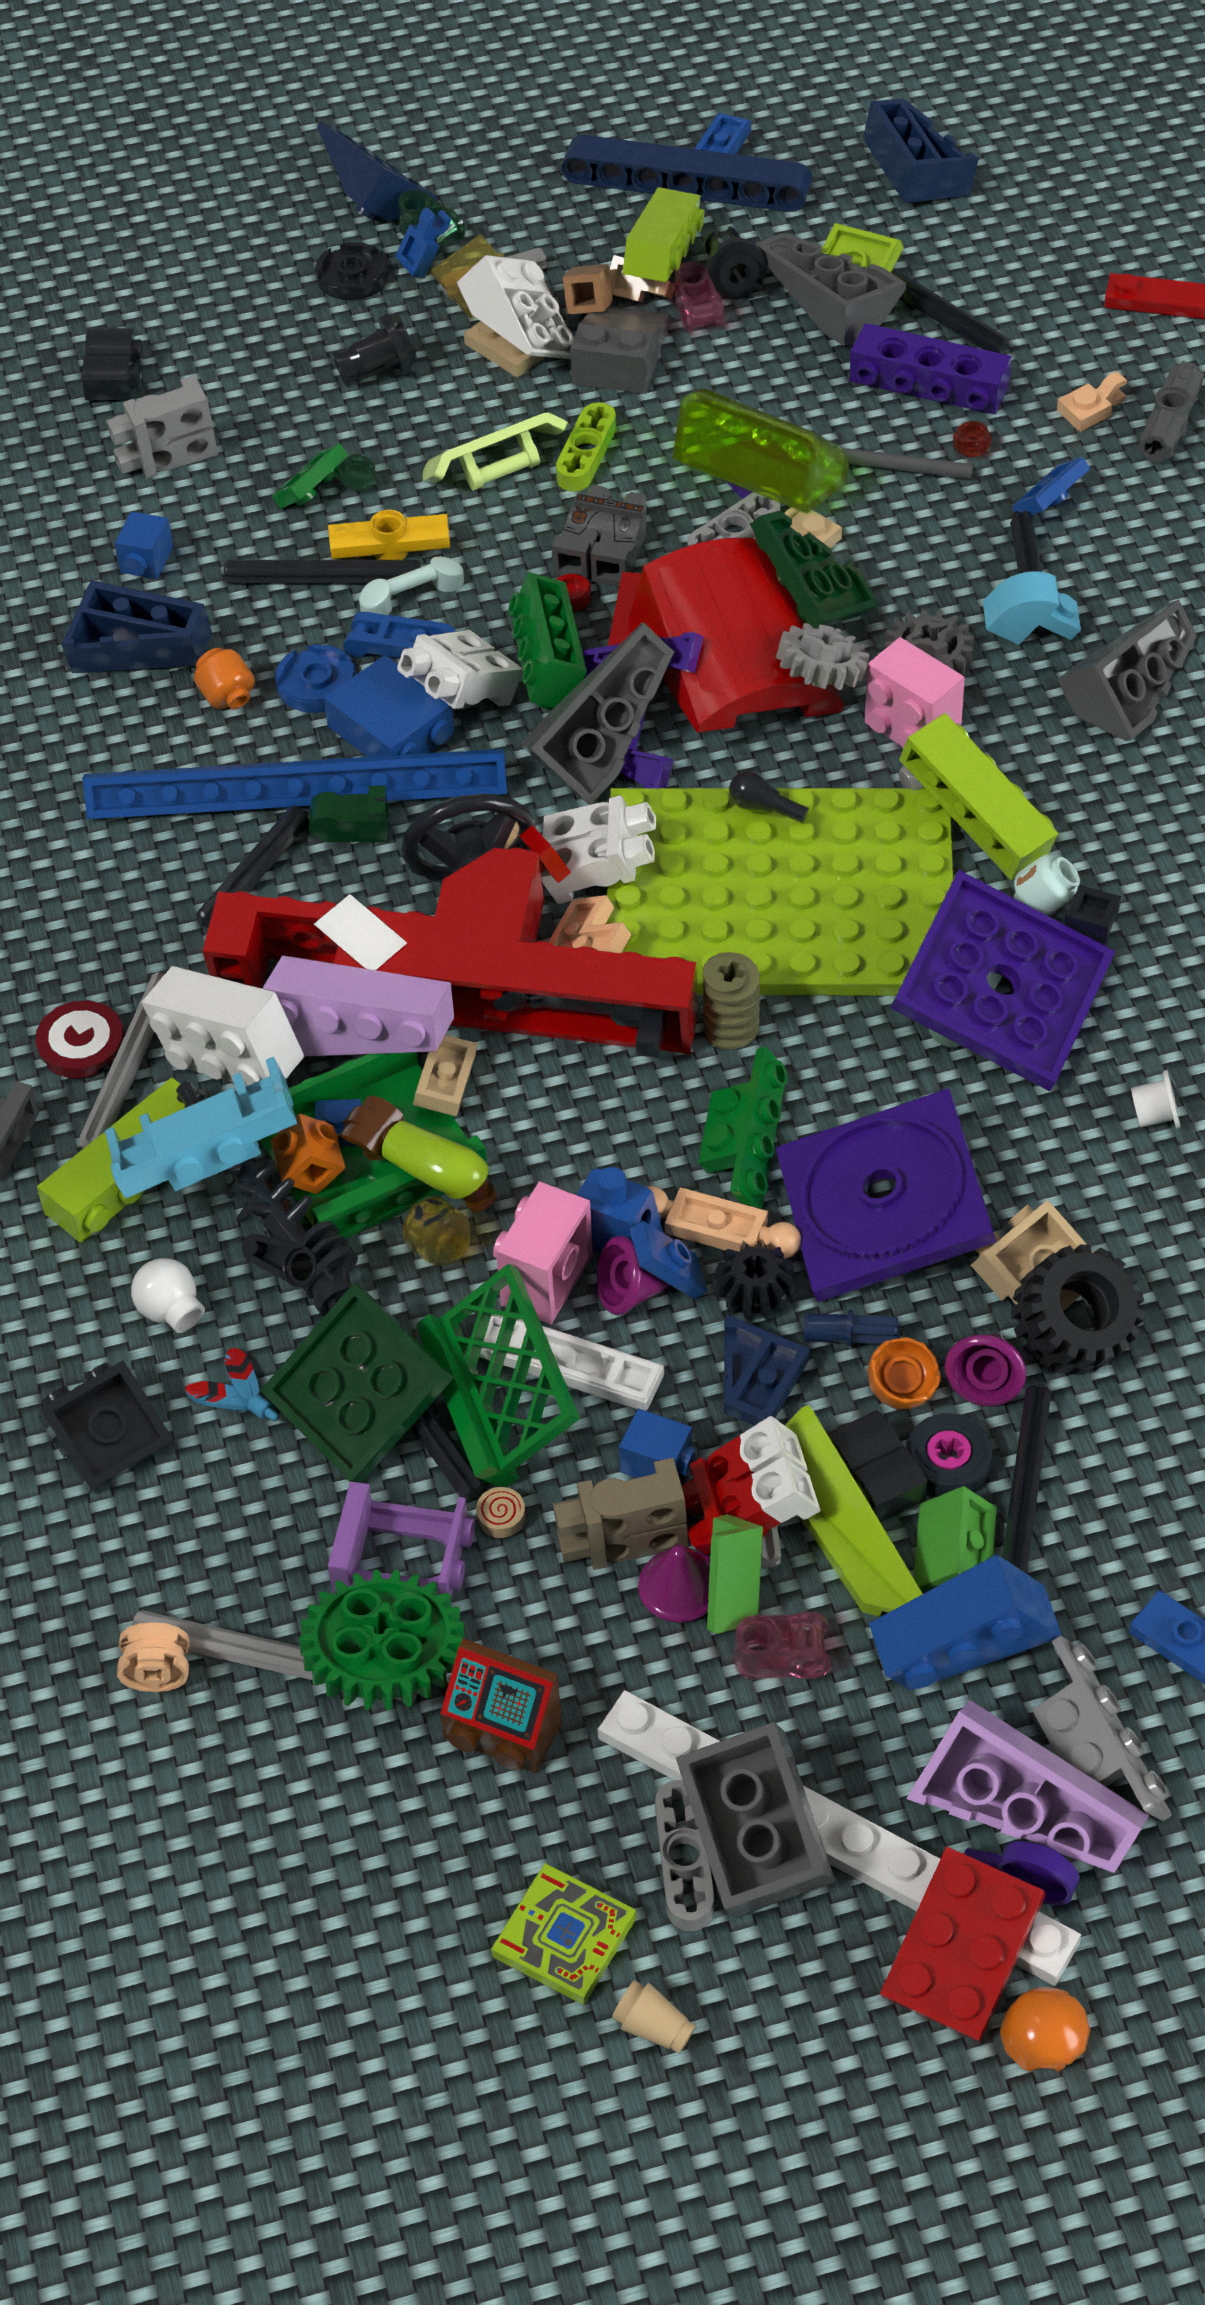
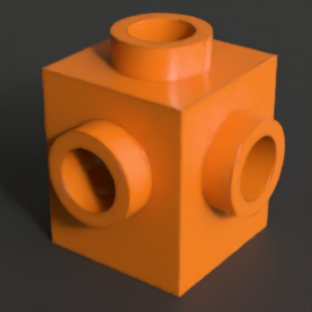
M299 1113L295 1116L297 1124L279 1131L271 1139V1144L281 1181L283 1182L287 1177H290L295 1181L293 1187L318 1194L346 1167L334 1125Z

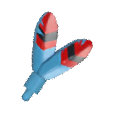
M237 1348L229 1349L224 1359L226 1371L232 1385L199 1381L191 1383L185 1388L186 1395L198 1404L230 1410H249L262 1420L269 1418L271 1421H277L279 1419V1414L274 1411V1404L260 1395L258 1381L247 1354Z

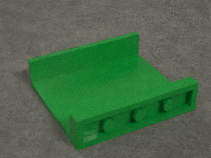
M417 1052L367 1054L356 1060H349L338 1068L317 1077L308 1078L300 1084L289 1088L294 1104L292 1109L295 1116L300 1113L315 1119V1101L361 1099L362 1105L368 1096H376L395 1106L403 1114L404 1121L472 1149L487 1163L486 1147L478 1135L467 1139L452 1115L413 1105L423 1071L418 1064ZM278 1133L258 1140L269 1159L275 1162L271 1139ZM360 1146L340 1147L346 1168L318 1194L292 1187L290 1190V1194L296 1203L306 1195L313 1199L311 1206L304 1215L311 1228L321 1222L332 1221L339 1230L338 1235L344 1236L345 1239L414 1209L418 1205H423L427 1203V1199H436L445 1195V1192L432 1188L385 1158L379 1161L369 1160L363 1154L364 1149Z

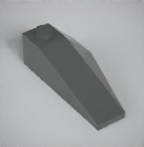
M781 233L755 243L761 250L766 265L819 329L843 346L855 343L865 323L881 326L906 290V283L883 267L872 263L867 268L852 263V256L844 253L838 257L824 254L821 252V245L787 233Z
M1176 600L1076 664L1057 680L1065 698L1069 701L1077 717L1124 741H1128L1153 723L1158 714L1155 707L1161 697L1167 696L1171 688L1168 682L1174 670L1181 668L1197 635L1180 601Z
M642 622L546 715L520 745L588 805L593 804L619 775L625 762L623 759L633 737H636L640 729V721L650 699H653L674 651Z

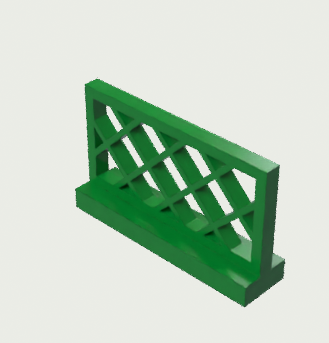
M509 1263L442 1317L438 1318L428 1314L416 1324L425 1349L454 1376L442 1393L476 1478L507 1488L519 1478L516 1470L518 1466L580 1419L516 1266ZM508 1285L511 1294L506 1310L494 1309L498 1292ZM471 1313H478L471 1339L463 1337L459 1323ZM491 1316L503 1318L495 1344L484 1342ZM516 1321L524 1322L526 1327L521 1349L509 1347ZM482 1348L493 1350L486 1376L479 1375L476 1369ZM507 1353L518 1355L511 1382L499 1379ZM532 1359L540 1360L542 1365L537 1387L524 1385ZM497 1386L509 1388L501 1415L494 1413L491 1407ZM522 1391L534 1394L527 1420L514 1418ZM547 1397L555 1398L561 1413L547 1424H541L540 1421ZM512 1424L523 1426L524 1430L519 1446L509 1452L506 1443Z

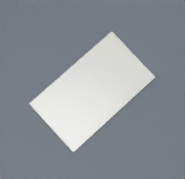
M350 894L314 923L315 926L365 969L369 970L378 969L407 944L405 940Z

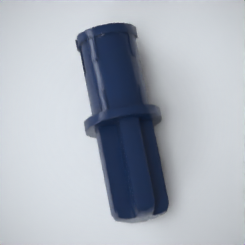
M848 1310V1314H811V1312H805L804 1342L846 1343L847 1348H852L853 1343L882 1344L886 1340L897 1339L900 1335L899 1319L895 1316L854 1315V1310Z

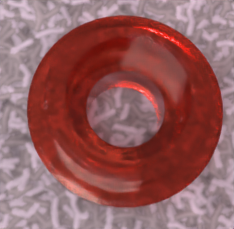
M978 421L962 423L953 435V447L955 450L968 457L983 455L989 451L992 445V436L987 426Z

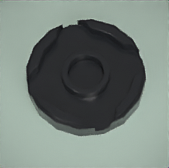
M347 242L340 244V249L331 252V248L326 250L318 258L315 267L316 281L319 288L328 296L341 300L363 299L381 291L386 285L389 278V263L377 247L362 242Z

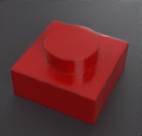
M533 825L520 835V838L529 848V852L538 853L541 874L547 871L557 883H560L572 873L550 843Z

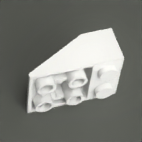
M485 255L457 281L471 314L525 354L571 359L570 348L574 336L566 327L559 312V305L552 297L544 281V274L535 261Z

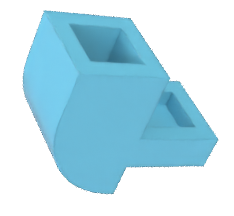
M1024 572L1011 576L1001 582L983 600L986 630L1017 645L1038 625L1069 640H1072L1081 631L1077 601L1067 594L1059 593L1057 591L1056 577L1049 573Z

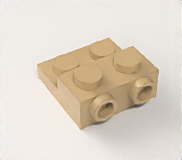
M1047 1200L1035 1211L1029 1204L1007 1222L1012 1230L1003 1237L995 1231L994 1234L997 1242L976 1249L980 1257L971 1266L1001 1301L1007 1296L1013 1300L1015 1290L1022 1285L1020 1281L1049 1255L1055 1254L1063 1247L1071 1245L1074 1250L1080 1244H1087ZM1061 1289L1060 1303L1062 1310L1064 1311L1081 1295L1071 1290Z

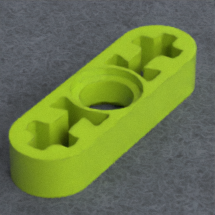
M598 402L587 405L581 411L556 462L557 483L562 489L573 492L581 491L591 484L616 431V413L612 406ZM597 424V430L592 425ZM581 444H593L596 446L589 450L577 448ZM576 464L580 465V469H576Z

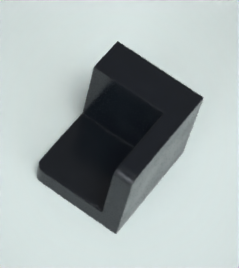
M1079 885L1066 914L1065 925L1108 947L1109 933L1120 909L1121 896Z

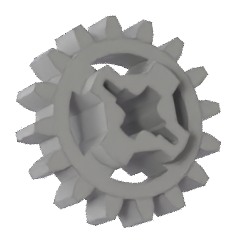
M804 623L803 629L791 626L789 632L784 631L782 633L776 658L781 660V668L791 669V677H804L805 684L812 683L813 686L823 689L827 688V684H832L838 690H842L844 683L850 687H855L857 681H863L870 656L864 653L865 645L854 644L856 637H844L841 635L840 629L834 630L833 627L820 624L818 629H814L808 623Z

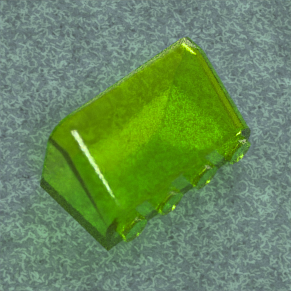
M696 389L681 401L672 459L807 514L845 485L849 466L848 457L845 451L834 442L808 429L707 389Z

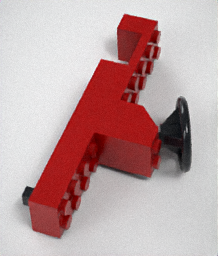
M488 793L467 795L437 804L414 820L404 833L401 856L407 867L414 874L427 881L442 883L435 916H426L416 911L400 913L366 906L370 912L407 942L405 946L376 969V971L450 982L454 1019L450 1026L636 1048L637 1056L659 1058L660 1051L691 1054L699 1013L696 962L686 961L680 957L657 958L642 956L631 951L614 953L598 951L588 946L571 948L554 946L544 941L536 942L544 905V895L538 853L527 851L529 848L520 838V835L532 825L536 827V823L526 806L507 796ZM480 811L498 813L487 823L478 820L464 821L449 828L446 832L433 828L446 819L464 813ZM515 823H517L519 827L518 836L507 849H504ZM421 844L446 866L433 865L422 859L418 852V845ZM242 891L235 893L218 892L202 950L210 976L262 989L269 959L280 960L282 956L365 968L314 925V923L337 905L336 903L329 901L320 903L297 901L286 896L277 898L261 897Z

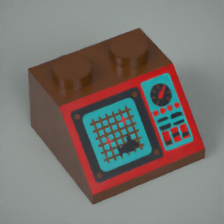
M463 1638L458 1648L440 1713L444 1738L462 1751L474 1752L477 1750L490 1755L499 1764L508 1769L521 1770L523 1768L537 1774L562 1724L558 1674Z

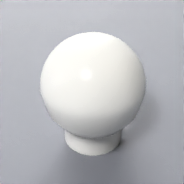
M159 1258L144 1264L135 1274L131 1286L133 1303L139 1313L151 1321L168 1323L177 1333H183L192 1328L205 1312V1307L196 1298V1282L189 1269L182 1263L173 1259Z

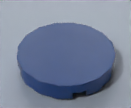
M315 644L306 646L307 651H302L298 654L296 650L290 652L278 664L275 680L279 697L287 706L298 711L310 713L325 712L324 697L357 675L355 664L351 662V657L345 651L336 647Z

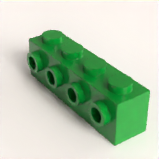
M528 572L520 592H515L511 597L508 614L513 620V637L517 639L519 648L518 660L522 662V680L527 686L529 700L543 709L551 710L584 679L587 670L566 582Z

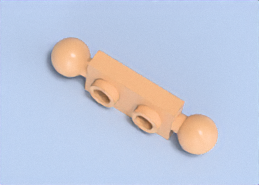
M646 1186L654 1194L660 1220L667 1218L665 1221V1234L722 1250L732 1249L739 1252L743 1240L751 1248L757 1247L764 1240L768 1251L781 1247L784 1259L793 1257L800 1249L801 1235L794 1225L787 1222H779L771 1227H766L768 1211L681 1187L675 1200L671 1201L662 1189L655 1186Z

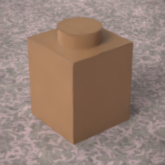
M609 264L572 267L563 276L567 314L604 312L613 302Z

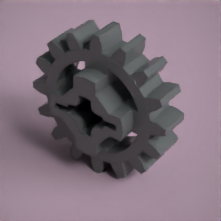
M921 609L919 617H915L908 612L905 613V622L893 621L892 630L886 631L885 649L901 637L954 671L964 675L966 665H971L974 636L968 635L969 626L967 624L957 626L958 616L953 615L945 619L943 618L942 610H938L935 616H929L926 609Z

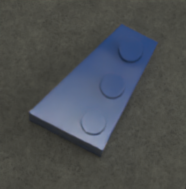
M997 1554L869 1623L885 1676L909 1690L927 1687L939 1680L1053 1641L1060 1635L1062 1636L1045 1586Z

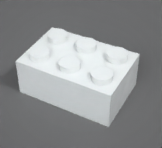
M172 966L141 1002L150 1019V1026L157 1034L165 1050L166 1059L177 1069H187L205 1074L216 1080L224 1079L234 1082L232 1075L241 1072L247 1085H250L270 1076L265 1060L274 1057L286 1080L304 1058V1054L279 999L273 991Z

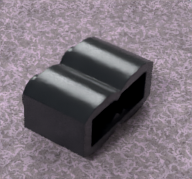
M134 328L87 329L82 367L85 400L132 399L133 389L140 387V371L136 362H142L143 358L141 339H135Z
M878 1410L827 1433L880 1522L927 1500V1479L911 1453L902 1446L894 1429Z

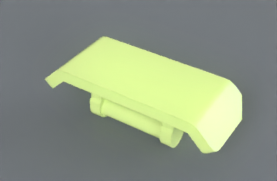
M542 413L445 451L428 460L423 470V481L436 483L442 480L449 463L458 458L464 470L467 483L473 491L483 487V484L525 467L532 468L540 464V457L529 431L558 435L564 432L568 422L551 413ZM516 436L521 449L520 453L482 468L477 467L472 453Z

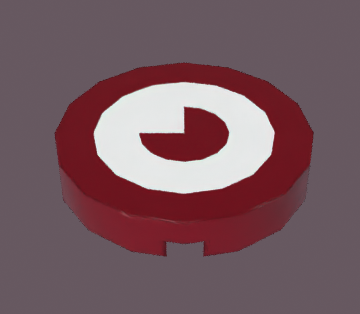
M90 1000L72 1001L56 1007L43 1017L36 1029L35 1044L41 1061L46 1063L47 1068L54 1074L71 1079L88 1078L99 1074L98 1069L105 1067L107 1064L109 1067L112 1066L125 1033L117 1013L107 1005Z

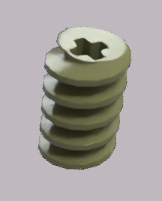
M733 952L719 953L709 958L703 968V1030L706 1039L712 1045L721 1049L734 1050L746 1046L758 1034L760 1024V974L757 966L750 958Z

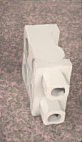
M471 630L427 636L426 634L417 635L413 648L403 650L397 666L401 674L407 678L412 677L425 687V691L434 699H442L454 709L463 708L465 702L470 705L477 704L484 698H489L498 706L511 705L523 673V668L501 652L494 651L495 648Z
M620 795L609 798V803L601 802L544 816L543 837L550 843L572 872L560 883H557L547 871L541 874L543 884L557 904L572 901L574 891L590 886H610L617 883L620 879L623 884L635 881L636 867L654 862L655 850L647 834L638 836V834L656 830V816L649 804L644 802L628 807Z

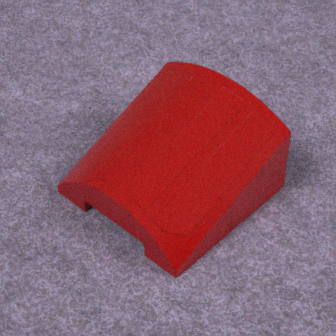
M724 538L700 542L675 550L643 566L628 620L631 632L643 622L658 637H677L687 632H694L704 636L695 673L667 668L662 677V680L697 733L734 728L737 716L740 714L799 706L806 717L842 712L844 703L841 694L832 684H827L826 689L813 686L812 683L805 684L804 677H791V669L780 667L781 660L777 659L776 655L782 633L784 631L789 632L791 626L803 629L805 622L800 618L797 612V604L789 590L783 587L777 579L776 568L770 558L759 548L754 538Z

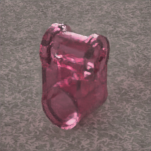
M698 262L680 264L679 270H675V305L681 316L685 332L691 333L696 327L716 324L718 327L724 326L725 312L720 294L716 292L707 268Z
M816 1612L746 1617L736 1628L733 1663L736 1670L744 1677L755 1680L783 1677L810 1679L827 1674L832 1668L831 1656L826 1653L824 1634L828 1630L827 1618ZM751 1644H760L766 1647L767 1649L756 1651L748 1648L747 1646Z

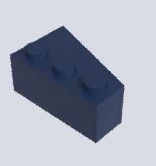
M904 98L871 101L863 140L904 203L970 196L979 160L972 152L968 153L967 156L955 147L956 140L952 136L947 134L942 137L932 129L933 121Z
M90 580L61 645L72 673L195 666L198 659L205 652L212 635V630L205 606L202 603Z

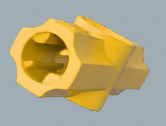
M382 510L374 514L370 521L328 525L332 559L374 555L377 560H403L408 555V552L450 548L447 514L405 518L403 514L396 510Z

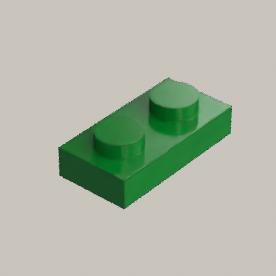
M340 443L319 452L271 497L280 509L293 503L298 507L302 506L316 495L314 487L319 482L322 485L326 484L341 472L338 465L349 455Z

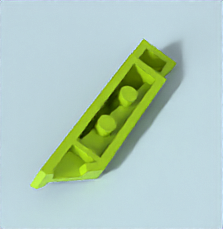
M810 1405L802 1407L785 1426L797 1434L808 1469L805 1472L810 1475L821 1511L805 1520L801 1518V1520L863 1613L880 1617L882 1611L889 1613L923 1593Z

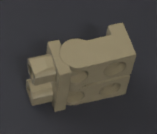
M674 1458L654 1462L655 1474L628 1481L616 1478L605 1479L594 1487L591 1480L577 1483L579 1498L553 1503L558 1528L556 1529L563 1561L568 1562L590 1557L593 1570L608 1567L607 1560L622 1562L656 1555L675 1545H684L689 1548L685 1498Z

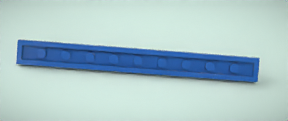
M504 749L84 774L82 778L87 819L281 808L294 805L310 806L311 799L322 792H334L341 796H344V794H368L369 786L386 785L388 801L460 797L486 793L494 795L507 794Z

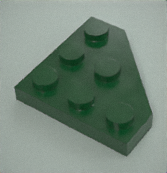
M781 510L761 515L750 523L755 533L757 545L770 558L776 568V576L781 585L789 590L797 604V612L800 618L814 629H818L820 624L829 626L867 614L879 606L875 596L857 568L849 562L842 566L829 557L832 555L831 548L810 532L802 536L791 528L792 519Z

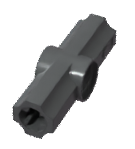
M1182 361L1181 364L1172 366L1163 388L1159 389L1156 393L1155 407L1138 447V451L1146 456L1147 461L1161 463L1165 459H1170L1180 436L1187 430L1188 417L1204 379V373L1200 372L1194 363Z

